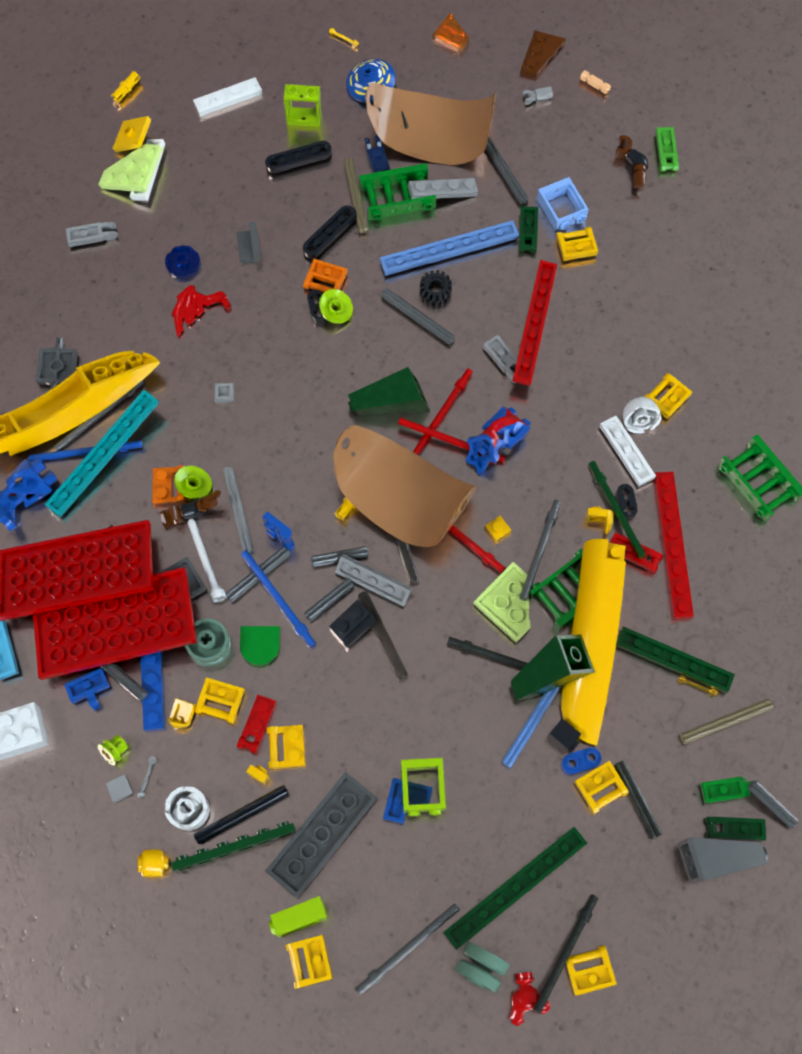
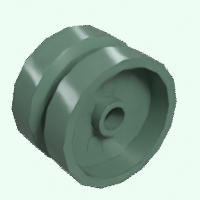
M210 618L194 622L197 643L185 645L189 655L200 666L216 667L228 658L232 648L231 639L224 625Z
M468 942L463 952L465 956L474 962L472 964L461 959L454 970L465 976L468 981L481 988L485 987L497 994L502 983L500 979L491 973L493 971L501 976L506 975L510 964L489 951Z

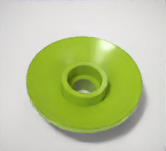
M330 289L320 297L319 309L323 317L329 322L342 324L351 318L353 304L349 296L343 291Z
M196 466L182 467L177 471L174 478L176 489L183 496L190 499L203 498L209 494L212 488V480L208 473Z

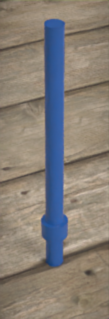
M142 440L126 441L118 451L127 452L128 449L143 448ZM94 447L29 455V461L32 462L37 458L45 461L88 455Z
M247 550L243 551L241 556L293 624L298 636H302L309 647L315 645L316 642L307 631L306 625L300 622Z

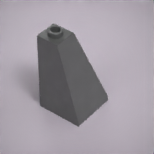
M694 837L678 842L691 884L768 864L767 850L765 847H762L760 842Z

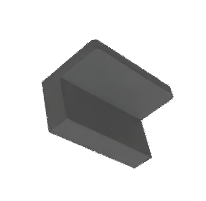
M256 221L249 222L250 230L236 233L241 264L262 261Z

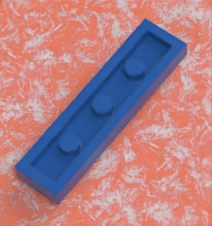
M161 651L141 656L142 688L148 692L146 698L142 700L144 731L165 729Z

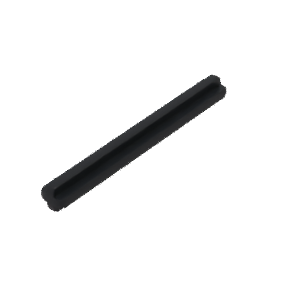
M282 785L194 833L196 842L201 844L289 795L286 786Z

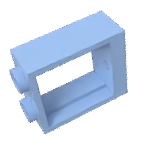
M570 177L538 189L536 200L555 232L565 230L573 224H580L586 220L589 209ZM567 194L577 212L558 219L548 201Z

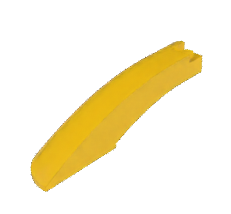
M124 351L76 367L77 371L47 393L13 411L0 415V454L7 451L10 456L47 442L82 424L134 388L160 364L159 360L145 352L141 355L134 353V351Z
M591 539L583 544L579 587L571 635H582L595 672L563 685L561 695L563 719L581 733L579 737L581 741L593 746H597L610 685L626 561H624L626 546L608 543V539Z

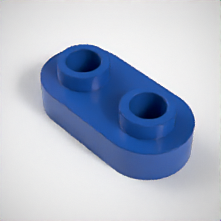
M589 747L567 754L561 761V768L568 775L579 774L596 768L601 763L602 757L596 748ZM589 754L594 755V761L588 759ZM570 760L576 763L575 767L569 765Z

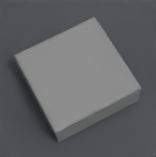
M215 383V403L234 402V384Z
M125 774L105 783L114 803L134 794Z

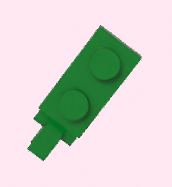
M740 776L702 782L700 787L704 804L746 798L750 796L748 785L751 781L747 782L746 777L742 778Z

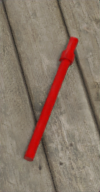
M467 368L462 377L457 379L453 391L428 428L437 429L459 393L467 386L466 382L473 373L471 369ZM424 434L413 450V453L420 455L431 436Z
M402 417L399 419V425L468 451L470 450V446L466 441ZM498 454L500 456L498 462L503 463L505 456Z
M454 525L451 526L448 531L479 555L485 564L491 565L501 574L504 572L506 567L499 563L493 554L487 553Z

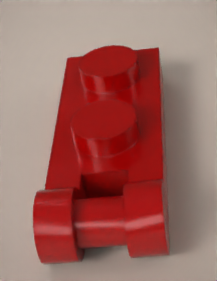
M615 532L610 541L613 544L626 546L625 560L646 569L650 573L655 574L657 572V565L663 559L661 553L641 544L646 556L639 559L627 537ZM647 556L651 557V562L645 560Z
M257 694L242 735L238 740L237 748L242 750L245 748L250 750V753L257 754L277 703L275 700ZM248 737H255L254 742L247 741Z

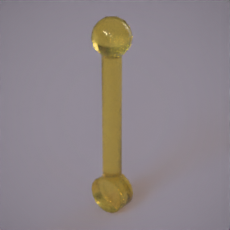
M684 676L678 678L680 684L686 683L711 693L713 697L718 696V690L716 689L711 690L686 680Z

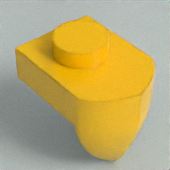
M594 506L588 508L585 522L604 523V532L607 535L613 524L614 513L611 510Z
M176 698L168 718L169 724L175 729L190 726L196 704Z

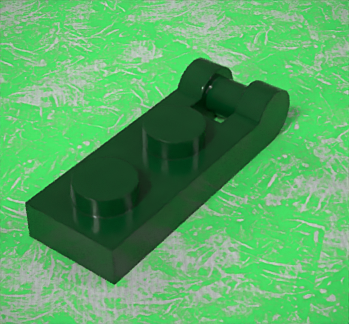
M521 206L519 252L531 251V253H536L538 207ZM525 240L531 241V244H526Z
M706 817V824H708L707 839L766 841L765 819ZM716 824H722V832H717Z

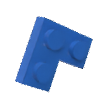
M393 778L383 820L403 824L406 813H403L402 780ZM408 781L409 804H429L433 787Z

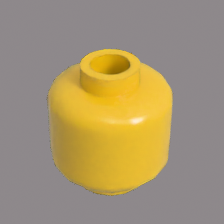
M145 849L137 857V872H141V875L145 878L161 877L164 869H168V856H164V852L161 849Z

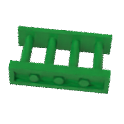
M427 163L359 175L360 190L367 191L371 207H367L368 220H378L383 217L436 208V195L411 199L408 189L409 181L428 179ZM401 184L405 200L395 202L391 186ZM383 187L388 204L378 205L374 189Z
M757 434L747 444L749 449L731 461L725 455L718 465L721 472L730 478L755 508L757 515L767 522L774 515L772 510L789 498L794 502L802 498V486ZM755 455L761 463L742 475L735 466L750 456ZM764 469L768 470L773 477L754 490L747 481ZM780 484L785 492L766 504L759 495L774 485Z
M583 548L574 554L575 557L543 582H536L532 585L529 592L530 600L537 595L555 616L556 621L553 627L557 632L574 621L576 599L558 578L567 572L579 586L580 575L573 567L582 561ZM550 584H553L570 604L571 610L567 613L561 612L543 591Z

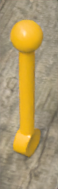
M334 28L329 29V33L331 35L334 34L352 43L354 47H357L359 45L357 40L349 39L348 37L336 32Z

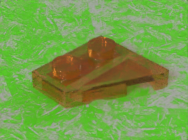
M451 13L433 33L434 40L458 53H461L469 43L468 35Z

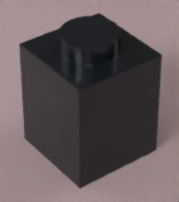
M563 718L547 736L565 753L569 749L573 751L581 742L578 740L581 733Z

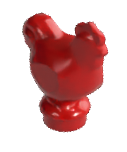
M532 972L515 974L516 980L514 981L519 985V988L512 995V1008L509 1018L511 1023L516 1026L524 1023V1013L533 1009L540 996V992L531 985L535 979ZM548 1000L541 1014H546L550 1010Z

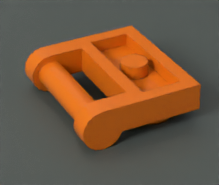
M314 259L305 278L303 288L319 290L323 293L330 289L341 290L348 271L346 268ZM314 278L326 283L333 284L335 286L334 288H331L328 286L312 282V280Z
M184 465L153 468V506L182 505L187 503V497L183 496L178 490L177 496L173 497V475H176L179 469L185 467Z

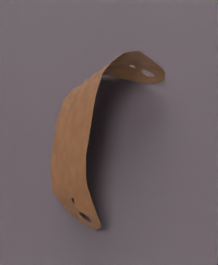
M370 83L365 99L367 113L372 126L385 145L417 159L438 164L458 165L475 160L485 151L495 111L497 89L491 97L462 101ZM370 95H372L373 97L372 106L370 104ZM401 111H403L408 124L407 129H405Z
M352 425L345 429L337 438L333 460L335 475L341 492L369 520L405 543L419 547H431L440 543L478 488V486L470 485L450 476L419 455L369 429ZM348 437L349 444L344 449L342 448V443Z

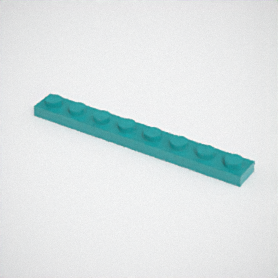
M143 390L45 505L59 517H62L160 402Z

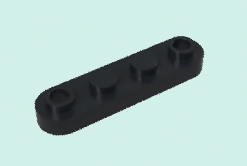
M319 141L276 153L266 158V169L270 173H278L321 161L331 156L332 148L329 142Z
M348 205L341 207L303 244L304 255L308 258L318 257L355 221V209Z

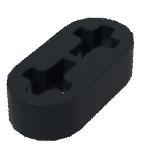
M312 290L307 295L311 318L315 323L326 321L323 315L320 317L317 315L319 300L322 296V292L319 290ZM313 297H317V304H315Z
M622 484L616 491V500L629 521L635 518L638 508L633 488L628 484ZM622 490L629 493L626 498L627 500H625L624 494H621ZM626 505H628L629 510H632L630 515H628V512H624Z

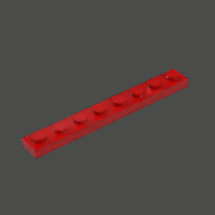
M544 260L539 262L512 382L531 385L557 264Z
M674 471L655 472L654 483L673 620L692 619L694 612Z

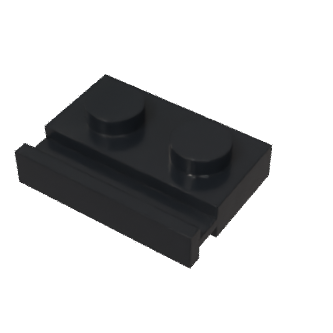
M357 599L329 627L343 641L346 647L350 648L377 620Z

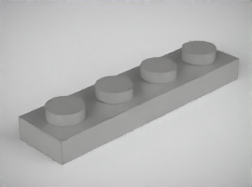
M474 178L409 181L408 183L411 199L436 195V199L477 197L478 194Z
M345 554L340 557L335 573L349 578L351 581L403 607L412 590V587Z

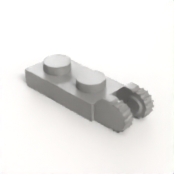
M98 222L66 228L68 246L74 247L104 240H114L118 237L117 233L112 231L116 228L115 222Z
M496 335L483 343V348L512 382L514 373L511 369L516 366L517 357L500 336Z

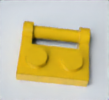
M585 227L584 230L556 233V241L559 244L563 261L598 255V248L591 227ZM585 236H586V238H582V239H576V240L565 241V240H568V239H574V238H579V237H585Z
M666 373L662 377L663 380L644 397L652 399L658 405L660 413L669 419L691 396L692 391L671 374ZM667 385L672 386L659 401L655 399Z
M206 677L195 713H205L234 724L245 689ZM209 700L230 706L231 710L226 712L205 705V702Z
M303 725L267 727L270 750L268 769L305 767ZM277 734H283L284 761H278Z
M610 761L574 781L593 814L599 812L600 808L618 797H624L629 794L628 789ZM615 783L617 789L594 801L592 798L594 794Z
M323 935L285 945L291 959L295 989L333 979ZM302 947L310 977L308 979L303 978L297 949Z
M605 945L598 946L596 950L569 956L565 966L574 996L617 985ZM598 958L602 959L603 964L575 972L574 965Z

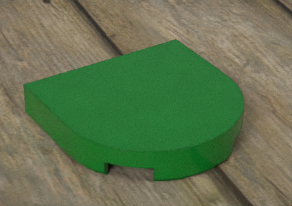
M240 626V652L243 658L254 666H265L273 661L280 650V626Z

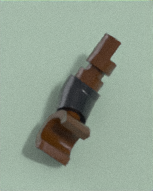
M622 135L619 137V144L625 149L618 148L616 150V157L618 159H626L631 164L632 170H634V188H641L647 180L648 160L644 154L636 149H632L633 143L630 137Z
M216 490L203 498H196L180 505L181 508L179 506L168 507L169 509L161 511L160 518L163 526L167 528L183 522L182 517L184 519H191L206 514L209 509L218 505L217 498L220 497L221 491Z

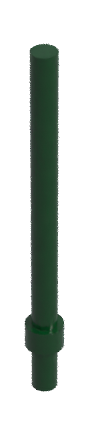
M595 461L590 462L588 465L594 474L593 478L596 484L600 485L639 559L644 558L646 554L609 488L605 474L600 471Z

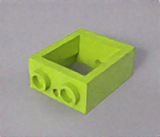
M285 84L284 106L287 125L320 127L322 118L320 86ZM292 101L315 102L316 108L292 107Z
M443 758L401 760L403 813H408V816H420V812H429V815H441V811L446 809ZM437 770L440 803L409 805L407 771Z
M318 896L270 915L271 921H268L272 934L282 938L329 918L323 900Z

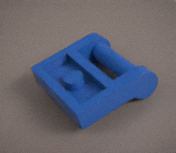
M267 511L262 516L266 534L272 539L276 537L283 543V547H286L288 551L292 550L295 544L291 539V529Z

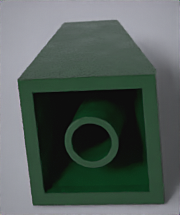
M409 367L348 394L350 399L348 405L351 411H355L359 416L430 411L418 379Z
M557 635L553 637L510 681L516 700L533 698L594 673L595 671L582 635Z

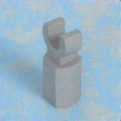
M551 86L535 89L534 91L525 90L522 97H529L525 99V105H529L533 101L539 102L552 99L553 91Z

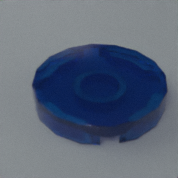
M181 245L174 247L170 253H167L165 265L171 276L178 279L191 278L198 272L201 261L197 251L193 250L190 246Z

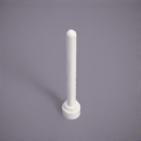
M193 518L188 519L187 523L211 587L210 599L212 603L223 601L227 596L224 589L218 586L195 520Z

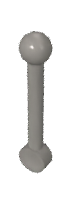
M154 756L148 759L150 764L141 789L137 792L138 798L145 796L144 790L152 767L157 763V759Z

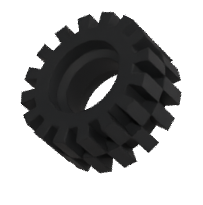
M431 270L430 275L427 272L425 277L422 276L421 298H424L425 302L429 300L430 305L435 302V305H438V302L444 304V300L447 302L451 296L452 281L451 279L449 280L450 276H445L443 271L439 274L440 270H436V273ZM431 284H440L443 289L439 292H434L429 289V286Z

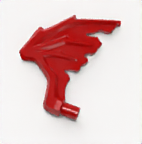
M189 285L176 296L178 300L171 313L174 316L177 337L184 331L182 326L183 319H185L186 324L191 325L195 321V316L200 317L205 311L203 305L209 307L215 303H222L225 309H229L231 304L228 301L227 295L223 291L204 295L198 293L194 285Z

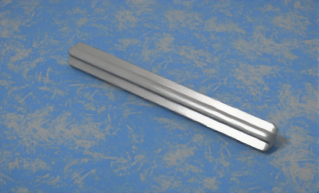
M231 466L225 467L223 473L242 549L252 554L254 550L234 470Z

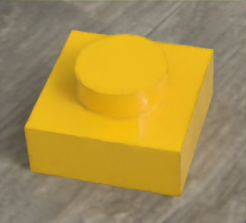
M501 515L484 527L495 543L511 533L510 527Z
M250 765L246 771L248 775L264 785L270 779L266 774L268 771L260 765L256 767Z

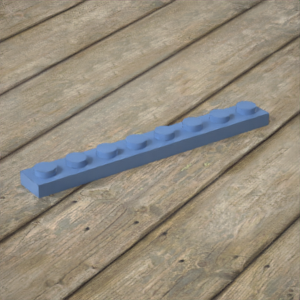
M512 220L380 257V263L385 276L515 240L519 238V233Z

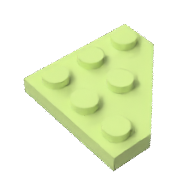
M144 144L141 148L136 149L105 169L98 185L101 189L147 192L161 156L162 147L160 145Z
M512 562L473 604L517 643L530 630L529 595L527 601L519 599L527 574Z

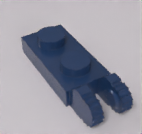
M378 135L374 138L376 148H371L369 138H364L372 172L391 170Z

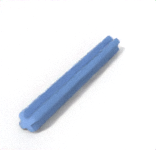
M561 686L543 694L503 758L502 763L505 766L512 767Z

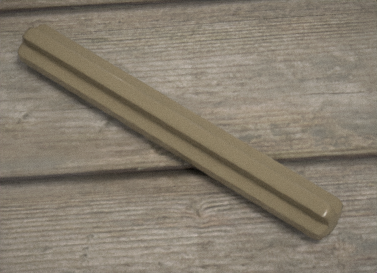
M346 158L344 164L353 207L356 211L358 231L360 234L367 233L368 226L354 161L352 158Z
M765 699L680 734V739L683 744H687L769 711L773 708V704L770 699Z

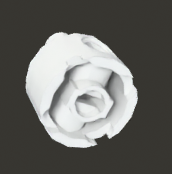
M190 786L179 787L171 792L165 803V814L169 822L180 830L187 832L197 830L203 826L211 811L209 801L205 795Z

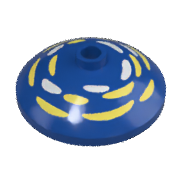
M382 59L364 60L350 70L346 79L347 90L355 100L366 103L365 96L370 83L394 87L396 81L394 69L388 62ZM370 95V103L373 102L372 95Z

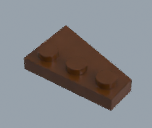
M535 30L520 73L537 77L552 56L554 57L557 54L558 49L563 47L566 38Z

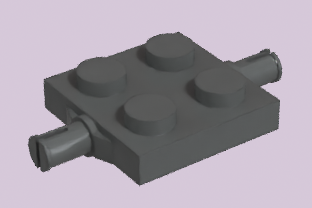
M57 337L55 347L49 349L40 348L36 374L37 385H50L51 390L76 371L78 352L76 349L63 348L64 338L60 337L59 339Z

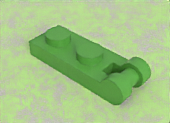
M674 127L656 128L655 134L660 172H666V170L678 171L679 162Z

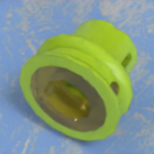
M115 735L109 741L104 739L103 743L97 746L101 755L112 765H115L116 761H120L121 754L128 749L126 742L119 735Z

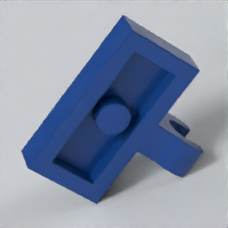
M102 668L64 684L72 704L87 698L93 711L101 708L96 693L110 688Z

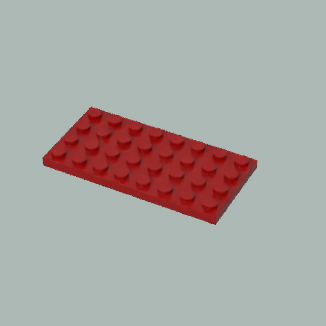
M149 520L0 550V621L153 590L151 523Z
M185 567L154 574L152 591L33 614L37 669L40 680L197 643L188 576Z

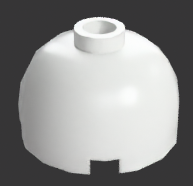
M638 397L630 400L623 410V421L626 429L633 433H645L644 430L649 428L653 430L661 421L658 405L648 397Z

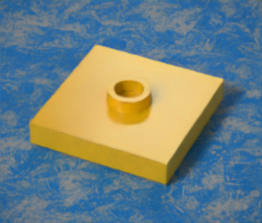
M148 116L123 121L112 149L115 152L141 148L151 119Z

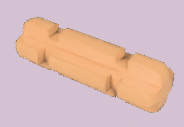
M586 70L580 75L582 81H587V84L597 90L601 89V92L604 94L609 92L611 85L607 82L603 83V80L593 74L590 75Z

